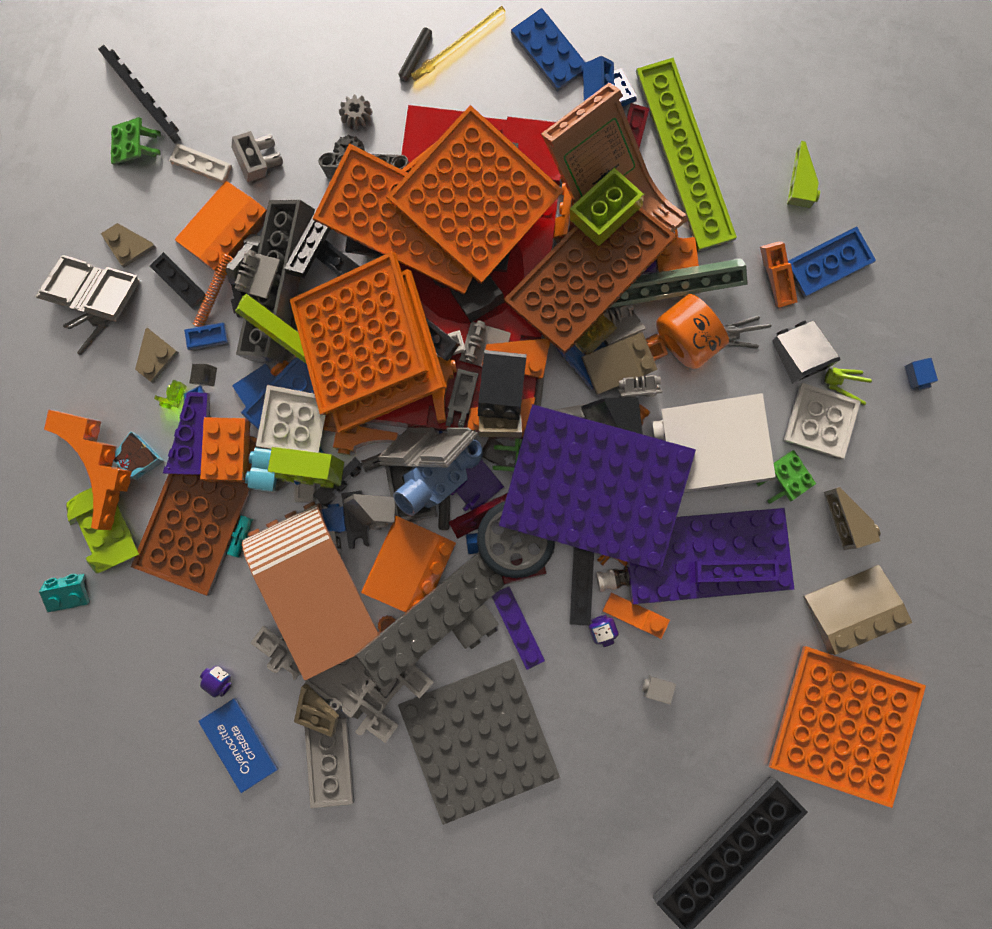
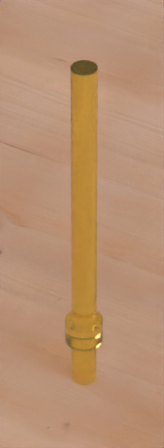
M502 5L431 60L427 59L423 62L422 66L411 74L413 80L417 81L424 74L432 72L437 64L506 12Z

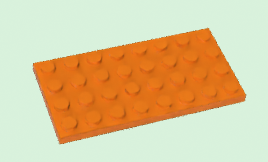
M349 143L313 216V220L383 255L395 252L399 263L465 294L473 276L386 199L389 193L408 173Z

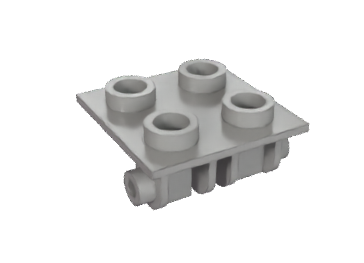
M248 249L243 259V263L246 265H240L244 268V271H238L241 274L237 275L234 282L236 284L235 289L267 299L281 260L256 254L255 251Z
M633 304L618 306L619 311L617 307H614L615 314L609 309L608 312L606 311L595 322V326L608 345L646 330V327L634 313Z
M482 321L472 322L464 344L466 351L462 352L460 361L482 367L486 344L509 342L511 333L486 326Z
M656 375L645 376V380L644 376H641V381H638V377H635V381L633 377L623 378L619 380V386L616 387L621 398H636V396L641 395L654 397L662 393L659 387L661 378L660 376L656 377Z

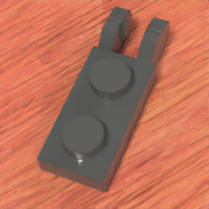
M458 369L448 406L449 413L446 426L451 427L455 411L462 413L458 428H464L467 414L469 415L478 373Z

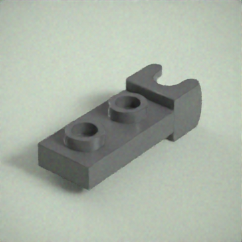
M249 234L244 240V247L227 264L226 273L230 284H234L237 275L241 274L238 272L239 270L244 271V268L240 265H246L243 263L245 252L247 253L249 249L258 254L261 236Z

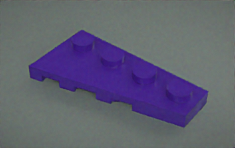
M187 392L179 417L180 422L175 430L174 442L169 450V458L166 467L164 466L163 474L201 475L204 417H209V393Z

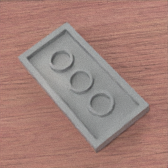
M338 718L336 731L332 737L304 726L310 808L353 804L347 718Z

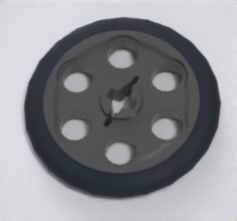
M504 501L491 508L481 520L477 533L478 550L483 561L497 574L509 578L528 577L545 567L555 549V541L521 532L520 539L522 542H517L510 550L513 541L510 537L511 535H516L519 531L505 527L502 534L497 535L492 531V526L495 523H500L505 505ZM500 543L504 546V553L502 555H495L493 553L492 547L495 544ZM537 543L540 546L539 554H530L528 551L529 545ZM516 553L520 554L523 559L522 563L518 566L513 565L510 561L511 556Z

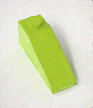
M801 141L796 148L787 204L811 208L815 202H818L820 197V190H818L819 182L806 141Z

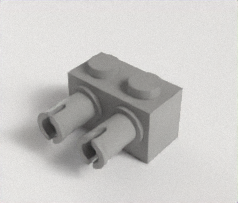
M249 131L232 137L231 148L247 182L266 177L268 168L283 164L280 152L265 157L260 152L261 150L275 147V141L271 139L273 138L271 134L255 139L252 132Z

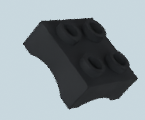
M490 275L481 284L473 277L465 294L449 288L471 323L504 303V295Z

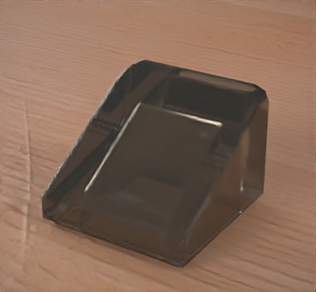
M192 364L189 383L214 386L217 368L209 364Z

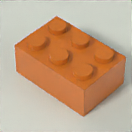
M204 417L201 480L206 482L245 483L249 466L250 421L246 418Z

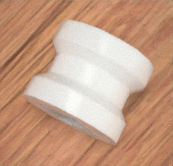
M613 569L608 570L606 573L596 572L600 592H604L609 588L611 590L617 589Z

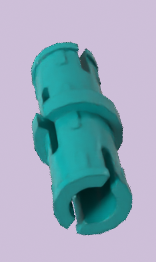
M242 515L240 516L236 531L232 533L233 539L227 552L228 555L237 558L240 557L243 548L242 541L248 538L247 534L253 519Z

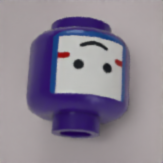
M601 615L592 619V623L588 628L593 642L598 645L602 644L603 647L613 645L615 643L614 639L619 635L614 619L607 617V615Z
M214 666L211 669L206 668L200 675L202 679L200 682L201 689L214 698L218 696L223 697L232 686L231 676L218 666Z

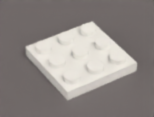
M801 383L784 441L832 457L844 459L861 401Z
M267 385L256 446L319 453L326 415L319 413L315 394Z

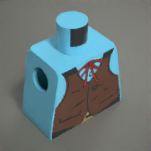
M130 432L116 450L113 461L118 465L117 468L132 471L130 478L138 480L160 465L164 460L138 434Z

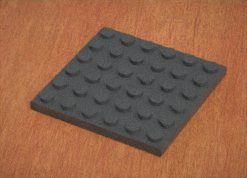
M514 658L425 693L420 699L415 697L398 704L443 825L560 778Z

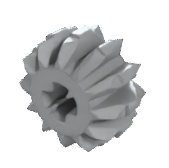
M355 94L352 99L346 96V102H341V109H339L342 123H346L349 128L354 125L356 130H358L359 125L365 128V122H370V115L373 114L370 102L368 100L365 101L363 96H360L358 99Z

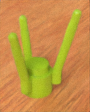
M828 368L824 383L829 384L828 389L836 390L849 398L861 401L860 404L866 405L865 401L837 385H842L844 379L871 383L872 379L847 375L863 374L862 370Z

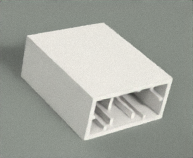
M763 393L661 409L663 420L653 422L655 438L696 449L684 493L776 480Z

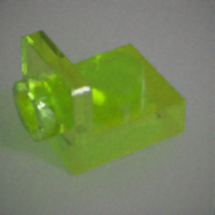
M173 380L167 387V397L163 398L155 395L154 400L160 402L159 406L171 410V407L179 408L186 385Z

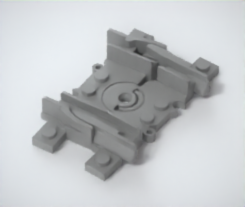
M262 626L251 641V644L272 658L267 665L269 670L277 673L283 667L293 675V680H296L301 673L283 636L279 637L266 626ZM356 656L307 679L305 684H308L325 699H333L329 706L334 711L342 706V711L345 714L356 719L364 712L367 716L355 733L363 735L368 730L386 743L398 727L396 722L382 713L387 703L403 685L420 699L434 681L415 665L419 660L417 659L386 687L378 691L380 689Z

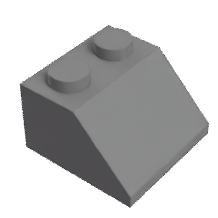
M353 494L344 499V505L363 526H369L370 530H382V528H387V525L394 523L395 501L393 497Z

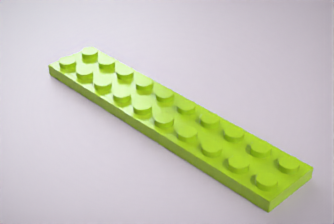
M674 57L637 68L636 75L646 104L650 108L649 112L684 213L687 215V222L692 236L695 237L697 250L701 251L736 240L737 236Z

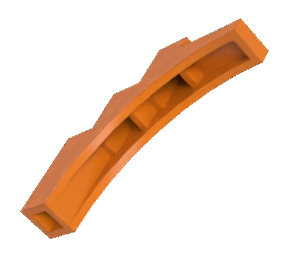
M48 410L44 430L57 434L67 441L78 453L88 472L93 492L91 528L111 530L120 491L127 492L132 471L113 467L116 446L97 442L101 421Z

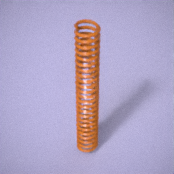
M223 253V259H220L222 262H219V268H216L218 271H215L217 273L214 274L216 277H213L215 280H212L211 285H209L210 288H208L209 291H206L208 294H205L207 296L204 297L206 300H203L205 303H201L200 311H198L199 314H196L198 317H195L197 320H194L196 323H193V325L197 327L206 324L209 313H211L210 310H212L211 307L215 304V299L218 296L219 290H221V284L225 281L224 279L227 275L226 264L233 260L231 256Z

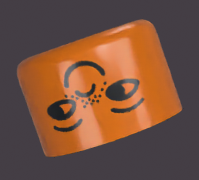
M693 294L686 295L662 314L656 322L657 331L666 347L683 365L691 369L701 367L729 344L728 334L719 318L704 301Z

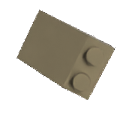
M643 332L581 357L596 395L619 386V380L623 378L633 377L635 379V377L639 378L658 370Z
M840 487L824 492L843 550L857 549L881 541L879 538L881 535L879 527Z

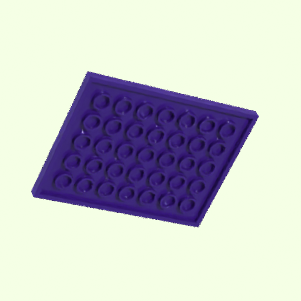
M532 404L499 526L661 571L696 449Z

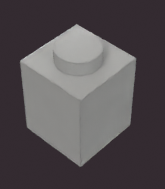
M649 675L648 680L645 679L643 682L642 691L647 698L671 705L676 684Z

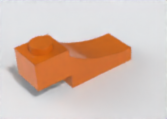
M775 242L761 246L763 266L766 268L771 283L776 307L780 308L797 303L791 263H788L785 243Z
M440 356L438 360L446 386L448 387L450 380L454 379L453 373L457 372L455 360L450 361L449 359V361H446ZM447 388L432 394L438 424L446 422L445 397Z
M357 426L356 434L336 431L333 448L338 450L339 454L350 455V452L356 453L357 448L365 445L393 443L399 437V434Z
M612 592L602 610L659 639H662L670 621L653 611L637 604H632L630 601Z

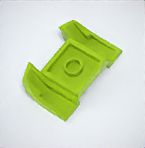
M92 487L77 494L66 503L68 522L70 525L78 522L92 555L85 559L96 574L139 555L133 542L132 534L118 504L112 529L97 530L91 528L93 517Z

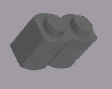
M484 603L458 624L452 632L465 649L467 647L473 649L481 643L479 639L486 634L489 637L498 630L496 626L499 623Z

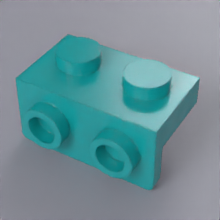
M70 574L59 579L50 578L43 583L39 593L47 613L89 604L90 599L84 586L85 574Z

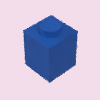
M932 358L914 361L905 366L911 389L919 388V391L932 388L931 384L938 381Z
M339 503L329 504L326 509H322L323 519L329 532H347L343 506L340 507Z

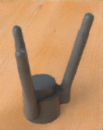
M85 313L63 325L64 328L72 329L87 320L93 327L98 325L78 350L77 354L80 355L100 330L107 326L104 322L107 320L106 318Z
M759 316L733 324H726L724 328L729 337L728 346L758 348L759 345L739 342L736 339H740V333L770 328L772 325L738 327L759 320Z

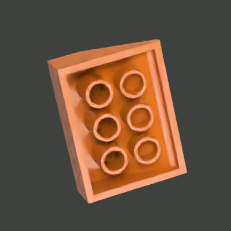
M225 181L174 240L216 273L215 271H218L216 268H219L218 265H220L219 262H222L220 259H223V253L234 259L237 252L244 247V240L248 235H257L264 226L267 210L253 198Z
M395 516L394 523H392L361 593L403 612H407L437 587L456 542L399 516Z

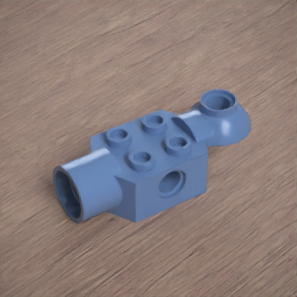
M475 438L447 468L412 467L403 475L405 484L393 494L397 506L405 514L413 516L424 506L430 508L442 502L467 480L466 468H473L481 461L483 451L480 442ZM467 447L470 449L471 454L468 453Z

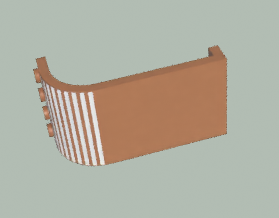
M314 501L303 506L304 510L299 513L295 510L284 515L286 519L278 522L276 519L266 524L267 528L262 531L258 528L249 532V537L242 541L243 552L252 576L304 681L354 657L357 652L380 634L330 536L322 516V509L324 508L321 503L315 504Z

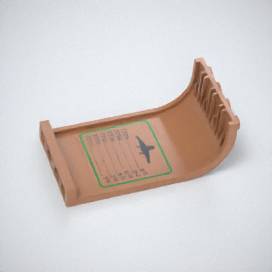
M611 83L606 84L541 133L574 204L615 168L644 194L642 208L670 231L674 232L688 221L687 215L664 197L650 177L619 100L623 97L621 89Z

